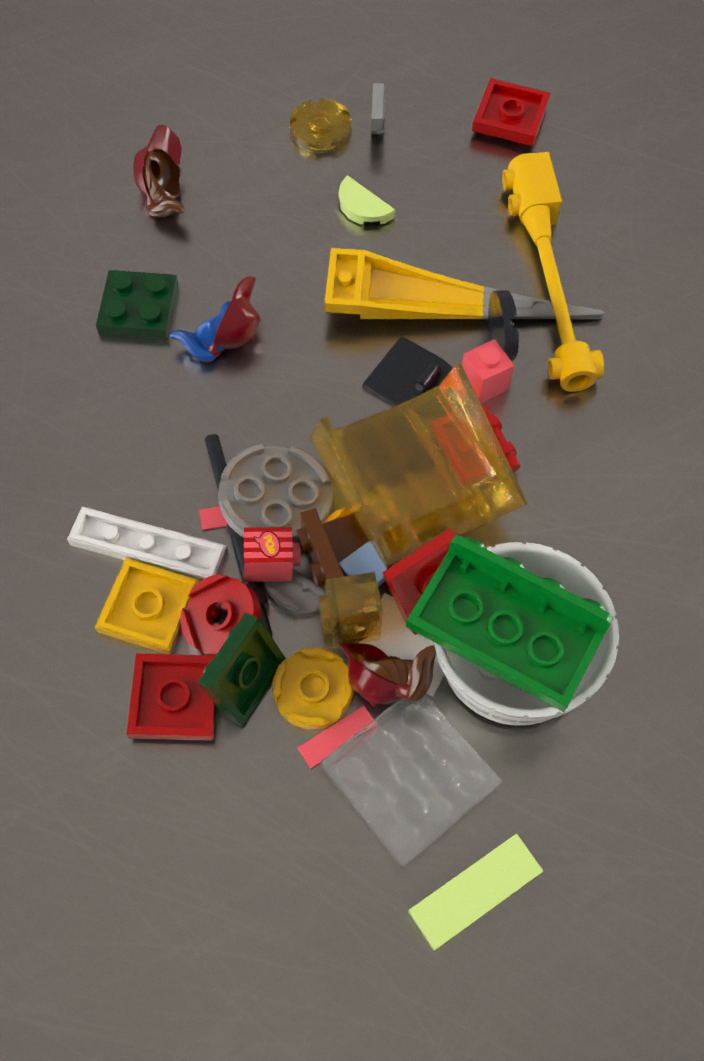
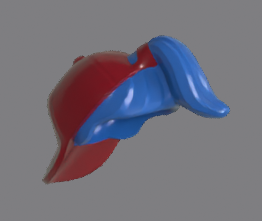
M249 276L242 279L234 291L232 301L225 302L220 313L202 323L195 333L177 330L170 333V338L181 342L193 356L204 362L215 360L224 349H236L248 342H253V335L261 321L260 315L250 303L256 278Z

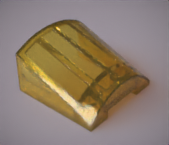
M461 364L455 365L437 387L369 418L338 429H333L328 417L321 418L309 437L385 567L396 564L449 528L458 536H463L528 504Z

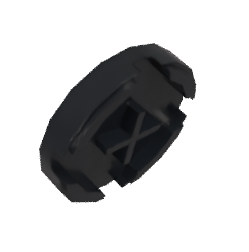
M496 290L490 294L488 304L490 341L495 339L509 359L514 361L518 353L519 332H517V329H512L514 323H511V319H516V306L509 291Z

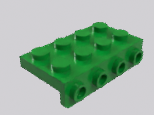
M455 535L449 544L447 554L407 618L406 627L556 709L565 712L608 630L613 616L599 602L589 598L582 599L566 591L565 587L558 581L551 578H541L527 571L519 561L509 557L502 558L487 550L484 544L474 538H463Z

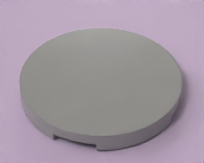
M259 444L241 451L226 465L221 475L218 500L220 510L226 522L243 538L244 527H292L293 542H299L296 530L301 528L300 513L316 508L323 524L330 515L333 494L331 479L327 471L312 455L294 446L290 448L279 446L263 447V444Z

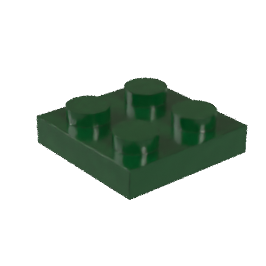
M109 270L96 322L98 334L168 339L178 288L177 275Z
M245 612L237 625L228 633L227 640L214 659L206 665L203 675L197 683L231 722L243 726L272 682L279 664L286 657L259 618Z

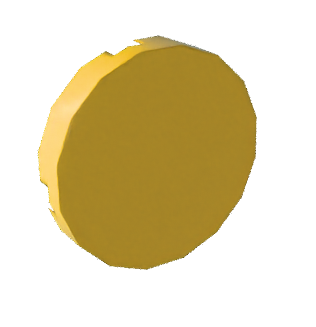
M303 648L296 651L294 655L279 664L273 677V699L279 713L290 724L305 730L324 729L337 723L349 711L354 698V690L349 684L347 665L336 653L323 648Z

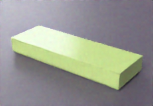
M516 833L409 909L408 913L433 951H435L539 876L543 869Z

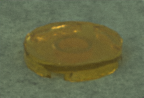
M322 98L319 99V102L311 103V100L305 101L297 106L290 116L291 137L297 145L308 151L330 152L339 149L348 142L352 134V120L348 109L334 100Z

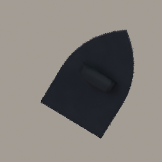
M403 336L398 339L362 384L363 388L394 406L403 404L407 412L418 416L446 418L466 411L468 414L473 412L469 391L457 371L439 356Z

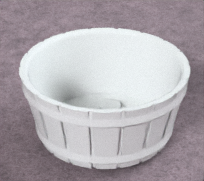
M508 542L495 545L493 548L491 546L487 547V550L502 558L509 557L519 561L527 571L541 578H551L558 581L565 587L566 591L582 599L589 598L599 602L613 616V620L565 712L556 709L433 642L437 660L449 686L467 707L477 714L501 724L515 726L532 725L545 722L574 710L600 689L607 679L606 676L610 674L618 652L616 647L619 645L618 620L615 619L616 612L608 593L602 589L603 585L585 566L582 567L579 561L559 550L554 551L551 547L527 542L526 544H522V542Z

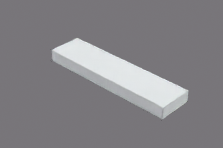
M81 507L67 538L71 546L122 560L129 558L195 578L199 581L220 574L228 552L227 545L86 507Z

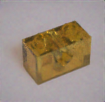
M375 572L326 579V595L319 596V613L323 636L331 634L333 648L339 647L338 644L340 642L352 644L380 640L383 609Z

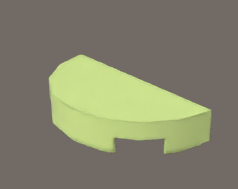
M347 175L341 182L338 193L340 208L350 220L364 225V221H380V224H385L395 218L394 208Z

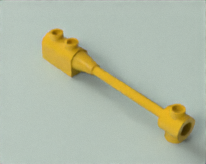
M549 152L522 154L515 157L509 163L508 169L503 170L502 184L504 190H513L514 193L510 194L508 198L510 215L519 214L521 223L525 225L533 242L538 247L562 343L555 350L554 358L548 359V375L550 380L559 379L561 387L565 391H581L589 388L597 379L603 377L604 359L601 350L590 351L587 343L576 341L551 246V225H557L562 198Z

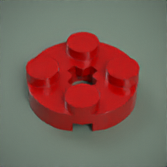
M218 574L203 579L192 588L188 595L192 598L188 602L187 610L182 608L180 618L182 632L187 642L204 654L216 655L227 640L228 633L237 625L244 613L253 615L260 620L261 609L258 597L251 587L237 578ZM220 607L228 611L227 618L222 624L214 623L213 620L218 616L217 609Z

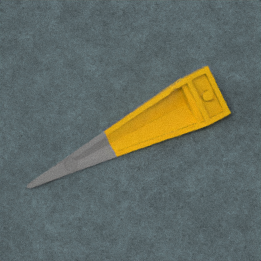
M331 248L325 295V312L360 314V319H488L490 294L497 289L433 273L367 250ZM511 293L517 310L516 319H555L551 301ZM567 304L570 319H602L605 313L598 309Z

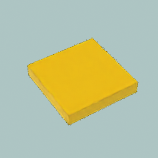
M126 558L94 628L97 633L164 654H172L182 631L180 622L182 608L187 610L188 602L192 598L188 595L192 588L200 581Z

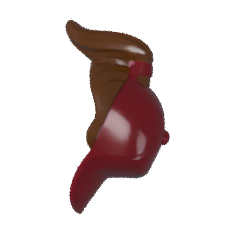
M158 125L149 144L136 153L133 163L135 183L138 189L146 195L148 214L155 218H164L175 213L184 212L183 205L175 200L181 192L179 183L182 173L180 168L181 143L178 136L165 125Z
M340 642L338 644L348 657V678L351 688L369 701L372 706L391 704L401 698L418 701L426 695L430 688L436 656L435 645L424 648L416 655L414 660L400 659L396 656L388 657L381 649L366 643L344 644Z

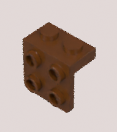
M316 508L300 513L301 528L296 530L298 541L303 552L309 551L313 563L310 564L313 579L317 587L323 586L329 602L361 591L344 577L339 562L370 541L383 555L387 563V569L399 562L379 514L373 508H367L323 524Z

